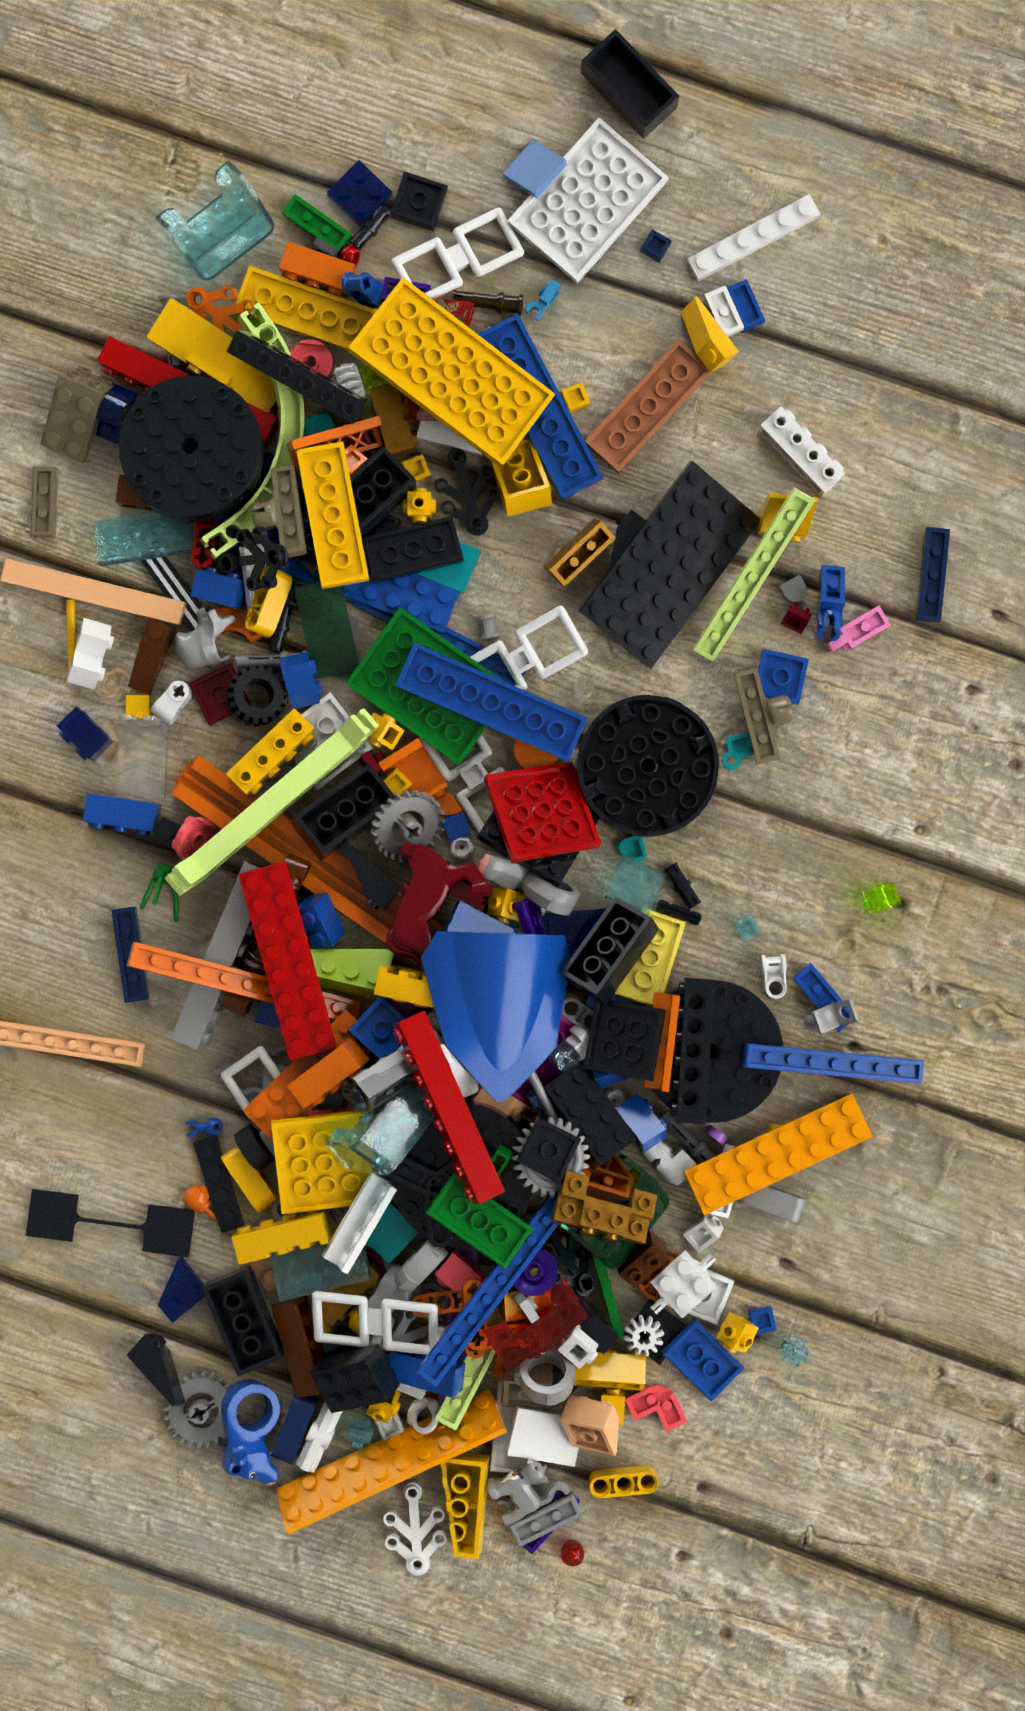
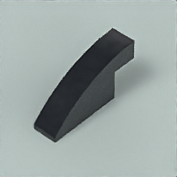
M556 1284L550 1289L551 1303L573 1326L579 1324L581 1326L580 1329L598 1344L597 1349L604 1355L620 1337L619 1333L601 1317L598 1308L585 1296H578L572 1287Z

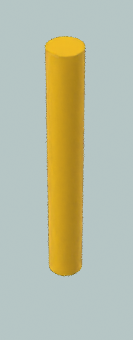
M71 599L66 600L68 670L77 645L75 600Z

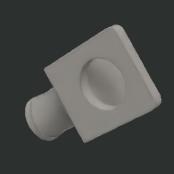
M851 999L826 1005L804 1018L806 1028L809 1030L817 1028L819 1034L826 1033L841 1025L859 1021ZM842 1006H845L849 1009V1018H845L843 1016L841 1011Z

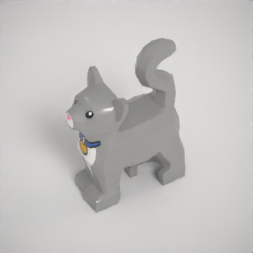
M528 1459L522 1469L511 1471L500 1480L489 1478L487 1489L491 1498L497 1499L498 1505L506 1507L507 1512L502 1514L501 1518L504 1524L508 1526L521 1520L527 1514L536 1511L540 1506L551 1502L556 1490H561L566 1496L569 1495V1486L563 1481H555L547 1487L545 1495H539L531 1484L549 1482L544 1472L547 1464H541L533 1459Z

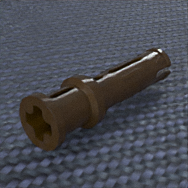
M453 291L454 296L452 300L472 302L474 307L495 309L498 314L511 312L517 313L519 316L522 315L523 294L511 296L505 295L504 292L491 295Z

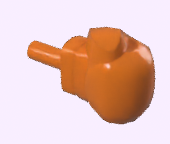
M192 1185L183 1194L185 1204L199 1214L204 1211L213 1221L217 1219L216 1214L209 1208L211 1201L209 1200L210 1195L205 1185Z

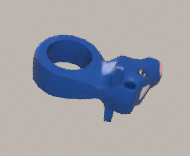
M243 1379L234 1383L226 1391L221 1402V1416L226 1437V1443L221 1445L222 1452L224 1453L221 1464L225 1472L231 1476H240L247 1480H258L266 1485H272L279 1477V1470L271 1461L264 1438L279 1421L282 1412V1401H279L277 1395L263 1382L254 1379ZM251 1393L263 1394L266 1406L260 1419L250 1425L239 1424L236 1418V1411L240 1401Z

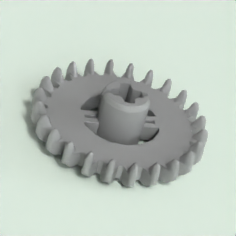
M406 790L402 796L397 793L394 800L388 798V804L380 806L381 812L375 813L378 819L373 820L371 823L374 826L370 831L373 835L372 842L376 844L375 848L384 857L388 856L392 861H394L395 855L399 862L403 861V856L399 853L405 841L415 846L420 843L424 846L428 844L435 847L431 839L437 838L440 840L441 838L436 831H444V828L438 824L440 822L445 823L444 818L440 816L444 814L440 808V803L435 801L432 795H427L424 791L419 793L417 790H413L410 794ZM416 811L420 813L422 818L421 825L412 814L404 812ZM394 821L396 829L405 839L393 836L392 825Z
M552 1117L548 1118L549 1123L577 1136L579 1128H574L571 1131V1122H567L563 1127L562 1118H558L556 1124ZM522 1129L525 1138L516 1137L521 1146L512 1147L519 1153L530 1132L527 1129ZM579 1136L578 1138L581 1141L567 1170L585 1175L581 1170L589 1168V1165L584 1163V1160L590 1158V1155L584 1154V1151L589 1146L581 1145L585 1136ZM518 1155L512 1156L511 1159L517 1160ZM520 1163L513 1166L514 1170H521V1173L516 1176L517 1179L526 1178L522 1184L523 1187H528L532 1184L531 1193H535L539 1188V1196L541 1197L547 1191L550 1198L554 1197L555 1191L559 1193L561 1183Z
M205 1370L202 1371L200 1377L196 1371L192 1372V1378L184 1374L182 1377L184 1383L180 1380L179 1382L185 1403L189 1397L197 1393H207L213 1399L198 1398L187 1412H185V1403L174 1407L171 1404L164 1405L162 1410L169 1413L163 1417V1420H171L166 1429H175L171 1435L172 1438L179 1434L181 1435L179 1444L187 1439V1448H190L194 1442H196L197 1450H200L202 1443H205L206 1448L210 1449L211 1441L216 1446H219L220 1437L226 1441L221 1416V1402L231 1383L223 1385V1376L216 1380L214 1372H212L210 1377H207ZM218 1407V1417L213 1423L206 1426L195 1425L205 1423L213 1409ZM197 1408H198L199 1410H203V1409L206 1410V1411L204 1412V1414H203L202 1412H199V1413L196 1412ZM238 1408L236 1411V1415L240 1413V1410Z

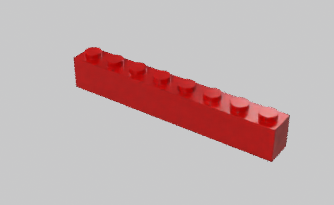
M111 336L108 337L97 359V362L102 367V372L111 377H114L116 374L123 378V382L132 387H135L136 384L143 387L144 392L167 379L191 376ZM247 403L260 425L265 447L268 448L279 426L278 418Z
M419 1012L393 1024L395 1028L393 1030L394 1037L398 1043H402L405 1050L403 1052L404 1059L408 1066H412L415 1073L413 1075L414 1082L419 1089H422L425 1095L423 1098L424 1104L428 1111H432L435 1118L433 1120L434 1127L439 1134H442L445 1140L443 1147L447 1155L453 1158L455 1163L453 1166L454 1172L459 1179H462L465 1188H463L465 1197L469 1202L472 1201V1204H481L505 1192L426 1012Z

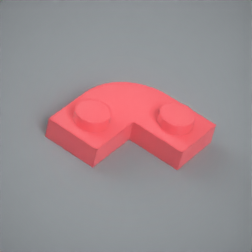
M649 1385L644 1387L643 1391L638 1390L625 1396V1401L635 1421L657 1411L666 1432L688 1422L676 1395L665 1386Z

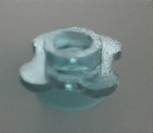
M746 914L744 919L735 921L733 924L734 929L738 930L741 935L740 939L745 942L749 941L750 937L761 932V927L754 921L752 914Z

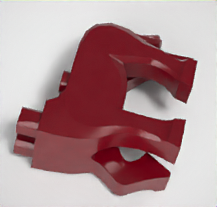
M405 841L399 854L410 860L409 865L413 870V878L410 883L405 882L400 895L404 897L395 914L393 926L387 933L386 944L388 949L395 955L414 960L420 966L421 971L424 972L421 956L437 932L428 922L439 912L447 895H453L483 912L493 888L485 880L474 863L450 865L441 855L420 843L415 846ZM464 879L468 880L469 883H470V885L464 883V882L461 881V880H464Z

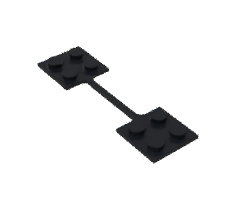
M32 1189L25 1236L73 1242L76 1223L79 1221L140 1229L144 1233L143 1252L189 1257L195 1218L194 1210L148 1204L146 1222L142 1225L79 1216L77 1213L78 1194Z

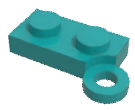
M748 732L724 739L728 751L722 757L724 768L734 770L740 765L741 758L754 755ZM729 756L735 758L734 765H729L727 763V758Z

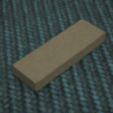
M33 467L31 537L56 538L58 469L56 467Z

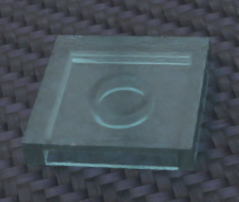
M623 855L604 898L612 901L616 897L649 915L666 874Z

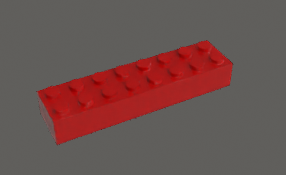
M286 861L239 873L240 883L290 1061L337 1048Z

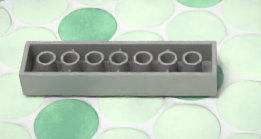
M244 862L240 873L261 867ZM238 875L203 960L241 970L242 966H239L240 960L244 955L248 954L246 949L248 946H251L248 944L250 936L255 933ZM193 983L170 1039L196 1050L206 1046V1044L209 1045L214 1036V1031H212L215 1022L218 1023L224 1011L220 1008L226 992Z

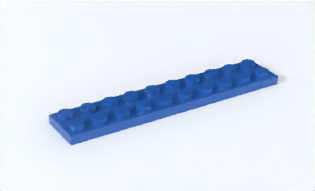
M235 528L231 538H236L237 530ZM278 529L267 530L268 539L273 544H280ZM239 543L226 552V554L234 553L240 557L239 547L244 545ZM366 555L365 560L369 581L322 589L320 577L314 582L291 557L288 558V563L285 567L279 568V570L291 575L292 579L361 603L391 616H394L399 607H401L431 630L440 634H444L460 591L417 574L373 584Z

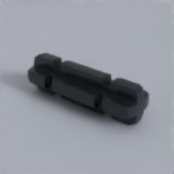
M659 900L656 907L657 912L662 914L668 913V916L685 922L687 920L693 925H699L702 915L698 912H690L689 909L675 904L670 905L669 902Z

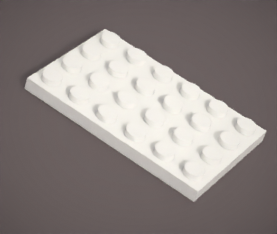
M598 118L563 157L567 162L566 167L537 199L530 195L508 219V223L517 233L576 284L580 282L669 179L666 174L601 118Z

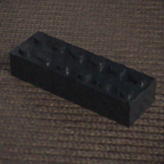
M384 446L350 476L361 538L407 497L408 491L413 492V489L416 488V479ZM307 515L303 519L307 554L291 558L315 582L320 575L309 516Z

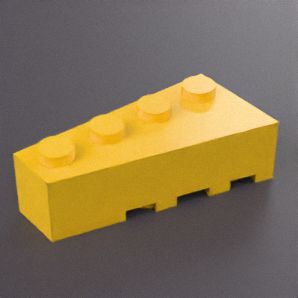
M379 966L374 990L375 995L392 998L397 1002L413 1003V1006L419 1008H434L425 972L403 966Z
M327 1210L305 1211L306 1213L301 1215L289 1213L282 1216L283 1220L274 1222L273 1219L259 1222L260 1226L251 1228L250 1225L237 1228V1233H234L231 1238L238 1264L268 1258L273 1252H275V1255L286 1254L294 1250L295 1246L302 1250L310 1248L317 1241H320V1245L329 1243L333 1237V1232Z
M464 1452L440 1464L443 1475V1488L445 1487L447 1500L446 1507L449 1513L454 1557L478 1560L482 1552L490 1455Z

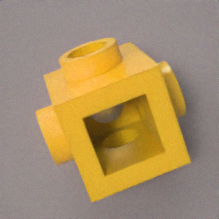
M414 488L413 492L408 491L407 499H403V513H407L408 520L413 521V523L420 524L432 521V513H436V499H432V494L427 492V489ZM415 502L423 503V505L421 507H417L415 505Z
M373 712L371 717L379 727L372 733L368 742L378 748L383 745L393 750L405 730L394 724L396 720L385 713L383 716H380Z
M493 887L486 915L495 917L496 920L506 925L509 924V921L519 922L514 903L523 900L525 895L508 888Z
M729 1312L726 1320L720 1326L717 1338L724 1342L723 1347L730 1352L735 1353L737 1350L746 1353L753 1344L759 1327L743 1316Z
M396 1390L388 1402L369 1405L366 1414L378 1422L388 1423L391 1415L396 1417L401 1403L397 1401L401 1391Z

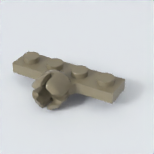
M292 464L272 468L274 497L271 500L258 502L252 506V512H255L252 515L253 522L256 527L263 526L266 530L278 529L280 544L286 548L288 558L305 555L307 551L296 467Z
M757 668L734 673L756 765L779 760L780 755L773 730L775 726L790 723L793 720V709L779 712V709L792 705L790 699L786 695L770 699L766 698Z

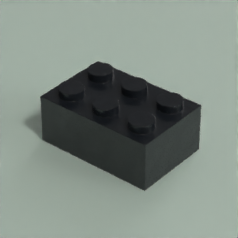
M379 1344L323 1356L310 1372L331 1413L388 1402L400 1385Z

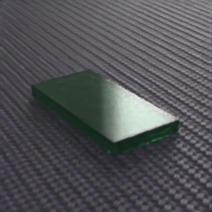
M321 582L294 587L310 660H315L317 673L314 674L315 679L354 672L359 665L343 586L322 589Z

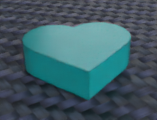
M627 837L620 840L617 845L618 852L623 856H629L633 862H641L646 858L647 852L643 837Z

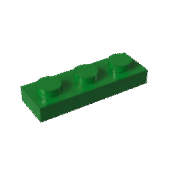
M294 194L282 211V215L313 238L316 239L318 237L337 248L339 255L352 238V233L296 194Z

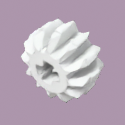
M351 363L335 368L334 373L337 382L365 398L357 366Z
M641 1314L638 1317L639 1322H636L633 1318L630 1319L633 1327L625 1326L624 1329L629 1334L624 1335L623 1338L624 1341L629 1342L627 1345L629 1350L635 1348V1355L638 1356L641 1350H643L644 1355L647 1357L649 1356L648 1349L656 1353L658 1350L655 1344H663V1341L658 1337L663 1336L664 1332L658 1329L660 1327L659 1321L652 1323L653 1318L650 1315L644 1321ZM644 1331V1334H646V1331L648 1332V1338L645 1340L643 1337L640 1339L639 1333Z

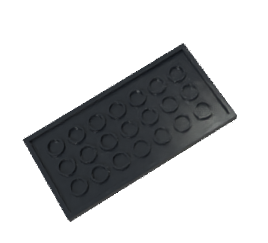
M689 461L578 612L646 667L652 669L758 526L760 518L694 461Z

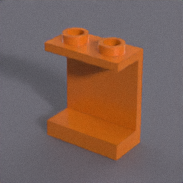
M418 738L379 762L386 776L397 767L413 784L407 790L410 794L413 790H417L419 793L424 791L427 795H432L437 800L447 793L445 789L449 786Z

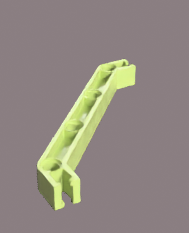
M364 708L356 716L354 714L350 716L337 732L190 857L174 866L172 873H169L165 880L179 896L200 884L356 751L379 725Z

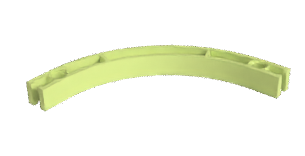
M259 302L253 306L250 312L252 316L257 315L261 322L259 327L255 328L248 320L247 316L249 313L247 310L239 315L238 322L243 329L259 338L260 333H269L272 339L266 342L291 356L285 341ZM272 377L279 422L274 458L266 478L251 500L226 522L201 538L200 541L205 548L209 546V540L216 536H221L222 540L226 543L218 551L214 548L210 550V556L213 560H216L239 544L236 538H229L227 536V528L233 527L237 531L248 529L252 534V529L256 527L252 515L255 514V512H252V506L255 503L268 501L274 497L271 469L292 465L286 444L291 440L302 438L304 434L303 395Z

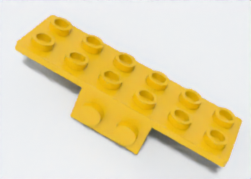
M173 298L169 299L149 331L147 338L189 365L187 368L196 375L200 376V374H203L208 378L226 384L236 391L247 403L269 413L277 401L271 377L226 352L233 339L231 336Z

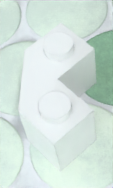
M86 618L83 619L76 640L77 645L74 656L71 659L67 682L94 690L97 682H102L105 674V668L102 667L103 657L106 649H111L114 636L110 635L112 626Z

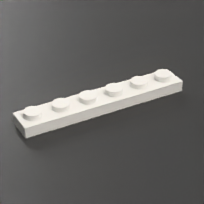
M808 194L687 258V264L698 282L819 218L820 212L812 197Z

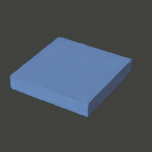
M532 140L505 170L503 176L506 180L537 199L566 167L567 162L563 157Z

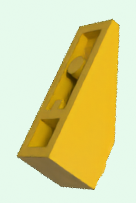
M695 297L681 311L695 352L710 373L724 367L739 352L698 297Z

